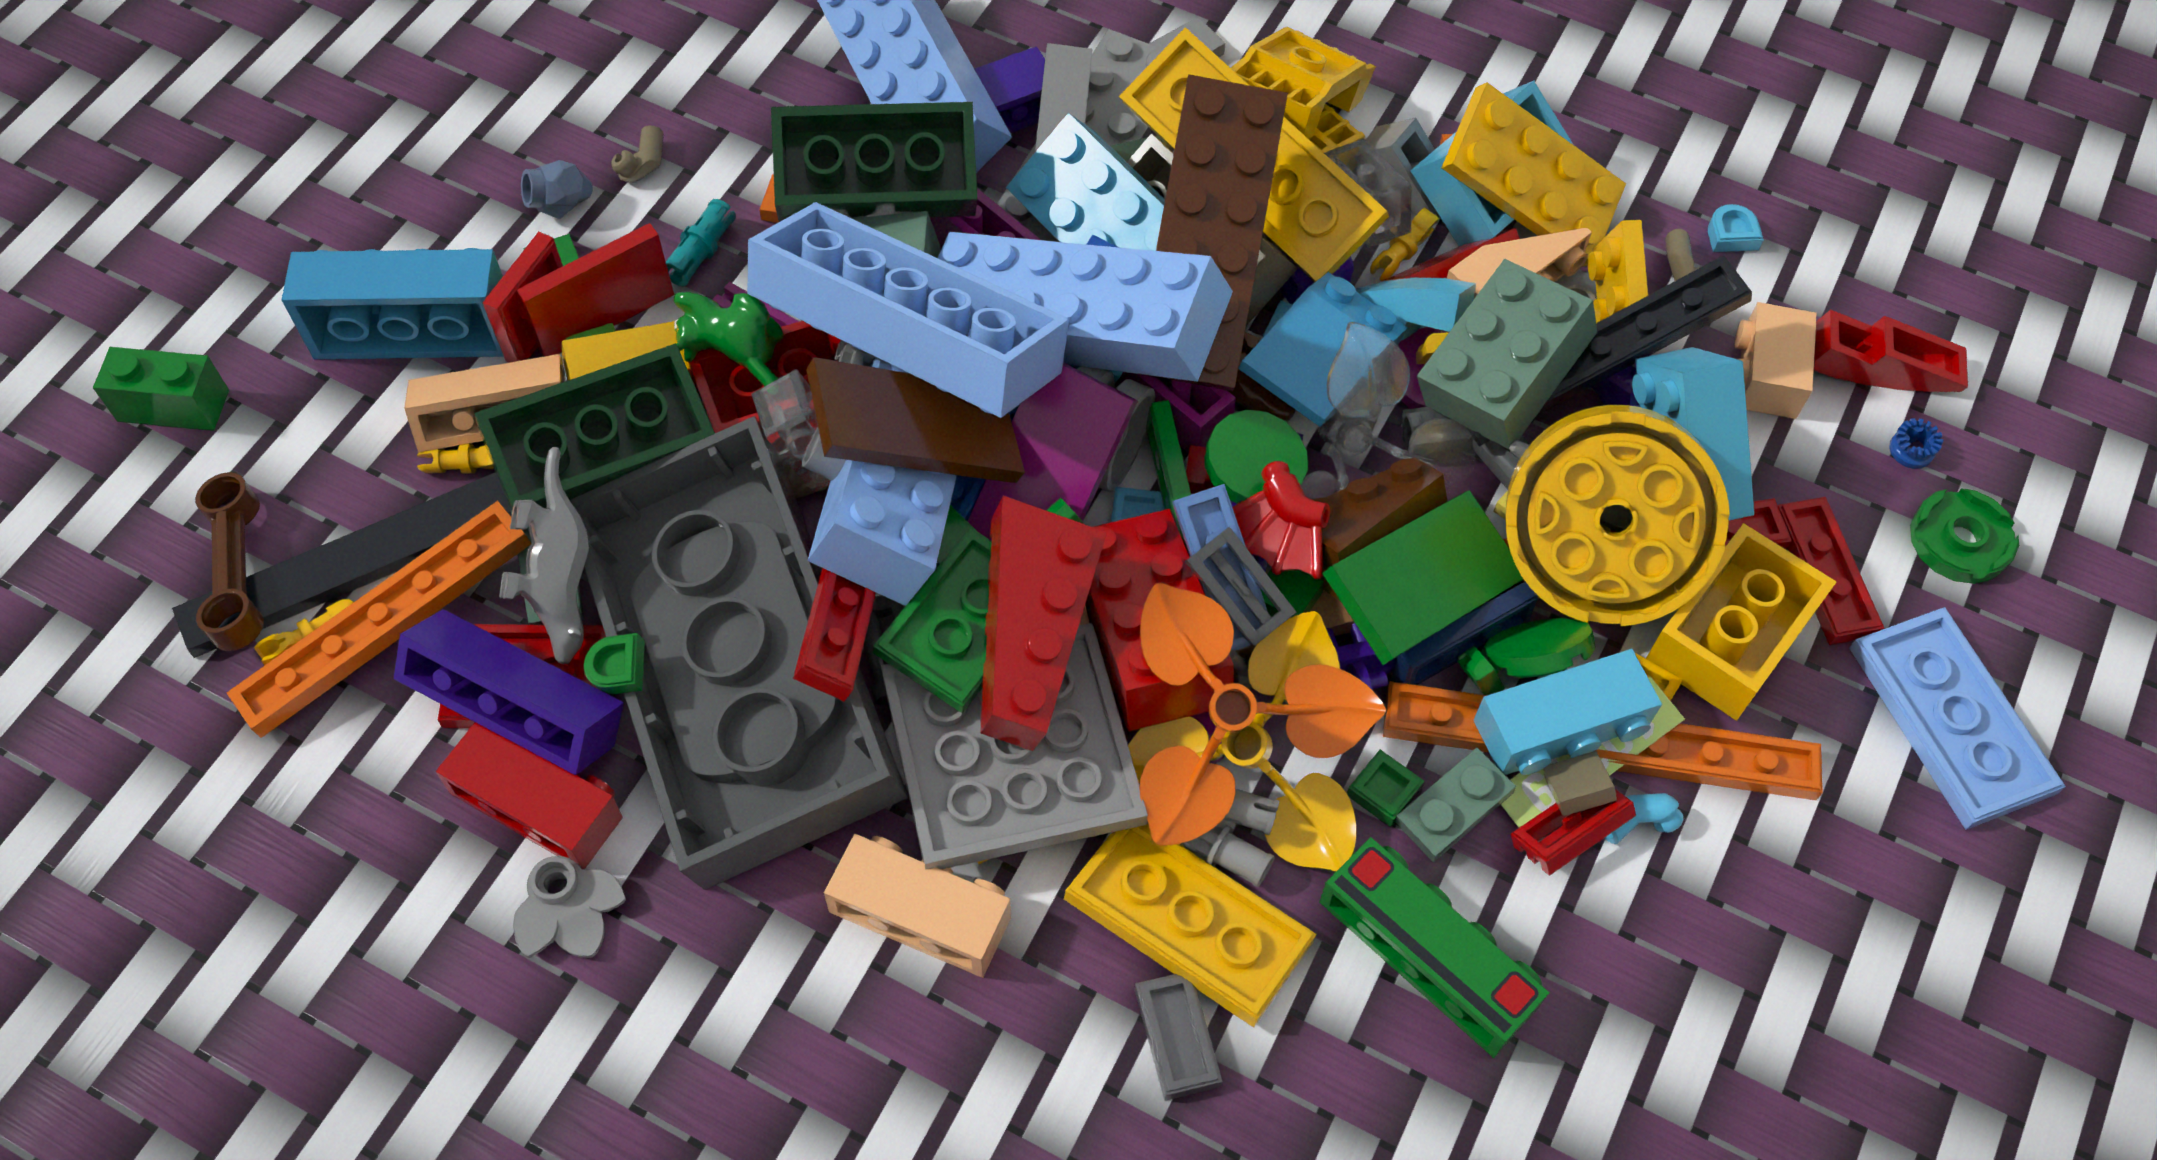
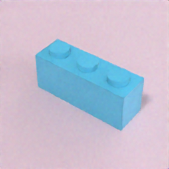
M1629 649L1484 696L1473 721L1496 767L1504 775L1520 771L1521 775H1529L1547 767L1552 759L1567 754L1574 758L1594 752L1601 746L1602 742L1619 737L1621 742H1628L1644 735L1650 730V723L1659 711L1662 703L1633 649Z

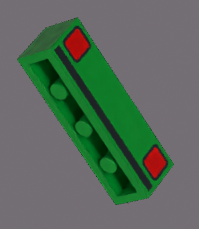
M1372 837L1325 883L1319 903L1493 1058L1498 1055L1533 1016L1550 993L1542 986L1540 977L1530 966L1521 961L1514 962L1496 946L1495 938L1485 927L1476 922L1469 923L1452 908L1450 899L1440 888L1430 883L1424 884L1408 870L1407 862L1396 850L1389 846L1382 847Z

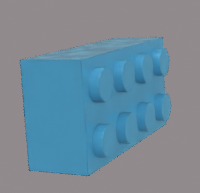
M368 249L365 251L317 250L314 252H291L281 301L314 360L504 357L482 304L503 277L493 249H416L393 251Z

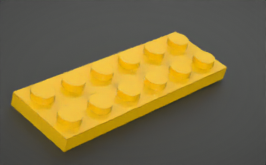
M1186 27L1119 95L1121 101L1173 150L1175 149L1188 74L1249 85ZM1283 117L1263 235L1311 280L1316 282L1328 272L1333 274L1385 222L1389 214L1383 206Z

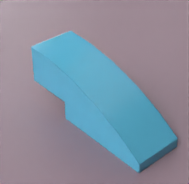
M1415 277L1382 281L1356 288V292L1375 305L1386 307L1396 316L1399 322L1407 326L1408 329L1401 339L1404 340L1418 331V329H1421V325L1450 332L1472 303L1476 283L1447 278Z

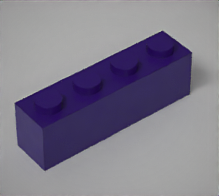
M444 609L400 634L394 679L566 771L577 775L615 747L624 702Z

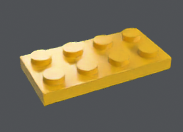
M1488 82L1475 88L1441 167L1537 236L1588 228L1592 231L1585 251L1588 257L1590 252L1593 251L1592 249L1605 237L1626 186L1624 181ZM1588 257L1583 266L1588 265Z

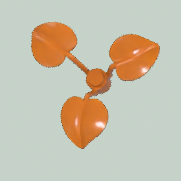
M1163 583L1155 584L1145 602L1140 624L1141 647L1146 663L1159 679L1173 686H1181L1188 683L1199 672L1215 692L1209 703V715L1217 727L1201 757L1188 747L1172 746L1157 752L1144 767L1140 780L1141 801L1144 800L1148 814L1146 818L1152 840L1157 845L1185 843L1207 833L1224 819L1234 801L1235 779L1227 768L1210 763L1226 732H1238L1245 729L1254 720L1256 714L1288 715L1286 734L1290 742L1308 756L1330 758L1343 754L1354 747L1367 731L1384 716L1386 712L1384 704L1375 692L1357 677L1339 668L1321 664L1302 667L1289 675L1284 685V693L1288 705L1256 702L1254 694L1247 687L1236 683L1223 685L1221 680L1211 672L1208 666L1221 663L1231 651L1234 629L1228 613L1215 600L1203 594L1178 589Z

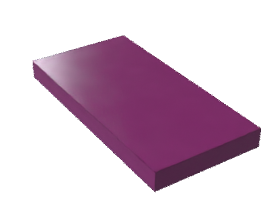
M1063 362L1062 373L1023 401L1013 418L1012 426L1025 471L1024 475L1017 483L986 479L967 522L977 532L992 541V538H990L991 518L1003 495L1043 510H1047L1061 497L1083 521L1138 400Z

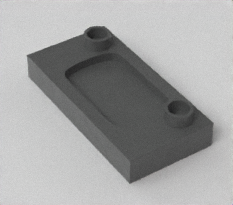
M755 416L570 500L580 514L588 531L590 551L584 568L606 637L638 633L645 640L642 691L624 693L681 873L706 890L909 798L860 667H858L853 691L845 701L793 679L822 567L807 561L812 547L810 535L777 448Z

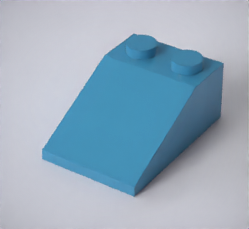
M1328 272L1303 292L1242 360L1238 369L1321 427L1382 372L1408 327L1399 322L1389 309L1381 305H1375L1356 292L1355 287L1349 281L1341 277H1335Z

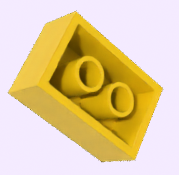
M1743 523L1726 545L1722 559L1707 584L1698 594L1676 611L1661 631L1646 659L1683 680L1681 685L1737 721L1831 591L1836 581Z

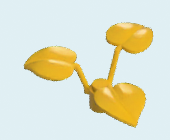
M1310 611L1291 617L1262 639L1254 648L1248 664L1249 683L1257 692L1263 695L1275 696L1270 704H1283L1284 699L1286 700L1284 693L1286 679L1296 670L1318 664L1340 669L1337 651L1321 615L1316 611ZM1258 713L1251 724L1245 729L1238 732H1226L1211 761L1225 755L1228 760L1240 767L1247 769L1259 767L1285 794V796L1276 799L1279 800V806L1275 812L1276 817L1270 835L1265 834L1272 850L1287 862L1298 866L1337 871L1353 855L1357 837L1355 812L1346 791L1332 778L1320 773L1306 775L1298 782L1295 788L1290 785L1268 761L1273 745L1269 733L1263 727L1273 716L1272 714ZM1189 716L1141 728L1128 744L1138 783H1140L1143 769L1149 759L1163 749L1172 746H1185L1201 757L1209 742V735L1205 727L1198 720Z

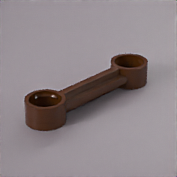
M226 472L215 475L203 483L195 497L196 506L212 525V595L199 607L196 614V622L198 627L218 649L234 651L252 643L260 634L264 624L263 615L248 598L246 588L245 525L250 523L257 515L260 501L241 475ZM237 496L232 502L219 508L226 500ZM241 612L238 618L234 620L232 623H230L227 626L219 628L221 623L226 618L235 613Z

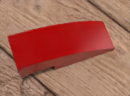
M1830 309L1816 321L1813 370L1815 372L1863 385L1896 390L1962 392L1968 388L1966 347L1887 316H1883L1871 326Z

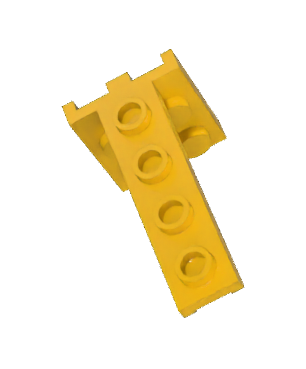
M1642 220L1621 221L1589 254L1588 275L1590 280L1595 281L1597 299L1593 301L1596 323L1648 296ZM1433 333L1429 335L1416 351L1417 364H1426L1448 333Z

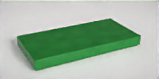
M1470 490L1339 561L1322 573L1382 665L1523 580L1514 563L1510 549Z

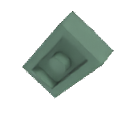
M1476 747L1396 816L1395 823L1434 863L1514 793L1516 786Z

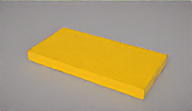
M1148 823L1147 825L1112 832L1065 890L1064 895L1065 901L1173 974L1181 975L1191 982L1198 991L1253 1028L1311 947L1317 935L1180 844L1157 845L1152 840Z

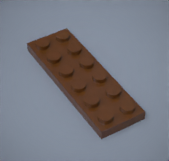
M1188 74L1156 251L1211 256L1233 290V293L1198 382L1159 376L1152 377L1233 391L1235 388L1287 101V92Z

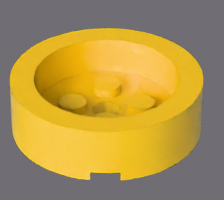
M1629 405L1596 406L1575 412L1555 422L1545 429L1523 453L1512 474L1506 499L1507 540L1514 563L1523 579L1543 601L1554 609L1586 623L1592 621L1620 624L1621 626L1636 625L1661 618L1677 610L1698 594L1716 571L1725 550L1730 515L1729 501L1722 477L1714 462L1700 442L1679 423L1660 413L1641 407ZM1622 505L1628 508L1632 514L1630 525L1625 530L1616 533L1604 529L1600 524V516L1605 507Z

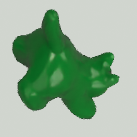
M678 292L675 294V305L685 312L683 316L674 322L677 346L679 351L684 349L685 361L691 362L699 352L705 349L717 350L739 365L747 367L764 385L772 397L777 398L780 396L781 388L778 377L765 364L772 359L775 346L783 340L784 333L781 326L772 317H769L770 314L763 302L749 294L739 293L734 294L730 307L722 308L714 300L700 294L691 292Z

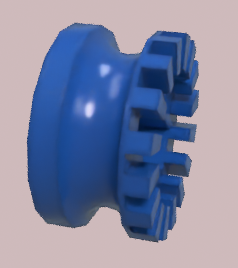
M1911 418L1910 421L1906 420L1901 424L1896 434L1890 440L1889 445L1891 455L1898 463L1905 467L1919 469L1928 466L1932 462L1935 455L1942 448L1941 445L1944 439H1941V432L1937 433V426H1930L1932 424L1930 421L1923 423L1924 419L1919 418L1916 421L1915 418ZM1916 440L1924 445L1923 448H1916L1915 446L1910 448L1909 446L1911 445L1910 443Z

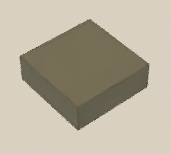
M1597 751L1556 762L1544 768L1546 782L1562 816L1617 801L1615 786Z

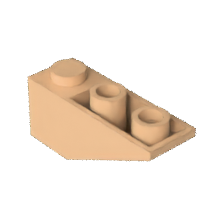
M1581 228L1483 245L1448 271L1447 279L1476 283L1475 299L1502 261L1507 259L1556 282L1564 275L1568 277L1574 275L1584 265L1588 257L1585 251L1592 231L1588 228Z

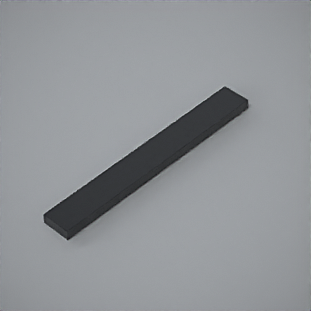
M496 472L247 576V596L263 615L264 624L262 629L399 571L497 500L512 517L510 505ZM212 592L172 608L186 648L193 658L217 649L196 622V614L199 607L212 595ZM241 612L235 613L226 618L221 623L219 628L227 626L230 623H232L234 620L238 618Z

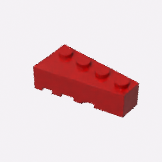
M1004 495L991 518L990 527L992 542L991 559L988 567L989 603L985 626L987 642L986 661L983 669L980 733L1034 751L1047 734L1107 532Z

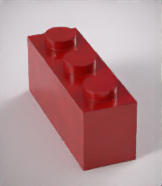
M474 722L435 771L451 795L552 854L570 858L581 869H585L623 818L613 798L616 795L615 791L601 779L588 775L584 780Z

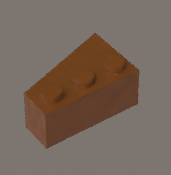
M1415 457L1396 461L1389 469L1369 478L1356 479L1350 482L1346 488L1329 496L1312 499L1330 505L1329 522L1325 528H1322V573L1339 561L1448 502L1444 474ZM1322 574L1320 580L1324 581L1323 590L1340 601Z

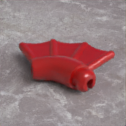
M1283 461L1271 462L1261 472L1265 482L1263 490L1232 507L1245 546L1251 555L1260 556L1265 559L1272 567V572L1275 575L1290 570H1301L1312 575L1314 579H1320L1322 577V528H1325L1329 522L1330 505L1308 498L1296 476L1290 473L1287 463Z

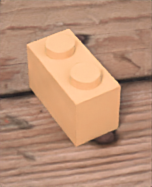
M1757 302L1749 320L1740 321L1735 336V348L1741 349V358L1738 360L1743 361L1746 410L1797 419L1813 389L1816 332L1815 312Z

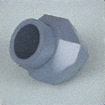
M561 160L536 169H525L521 177V195L525 207L537 208L538 211L561 219L578 203L589 199L593 192V185L590 179L575 164Z

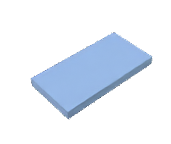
M1945 607L1858 638L1849 647L1965 830L2057 795L2066 787Z

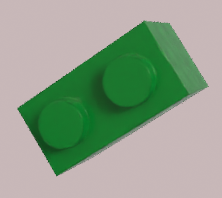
M109 347L93 385L94 391L117 422L210 431L215 430L229 393V388L208 355Z

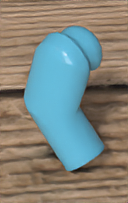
M1666 793L1627 796L1634 803L1636 816L1606 836L1605 839L1612 844H1618L1639 823L1653 822L1654 827L1659 832H1673L1683 822V814L1678 809V801Z

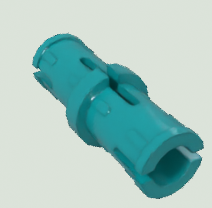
M712 199L695 224L691 225V227L686 226L680 235L681 242L666 260L668 272L671 268L673 269L669 274L673 284L686 286L704 259L707 257L710 259L718 249L717 242L736 219L735 211H730L724 217L731 208L729 204L720 199Z

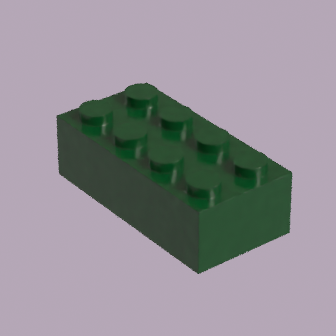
M973 102L771 107L774 196L779 222L815 202L849 218L928 211L929 217L976 216L978 198Z
M676 343L474 413L480 435L512 511L516 500L531 499L542 508H547L544 472L547 455L552 447H558L561 452L559 478L564 492L569 500L715 434Z

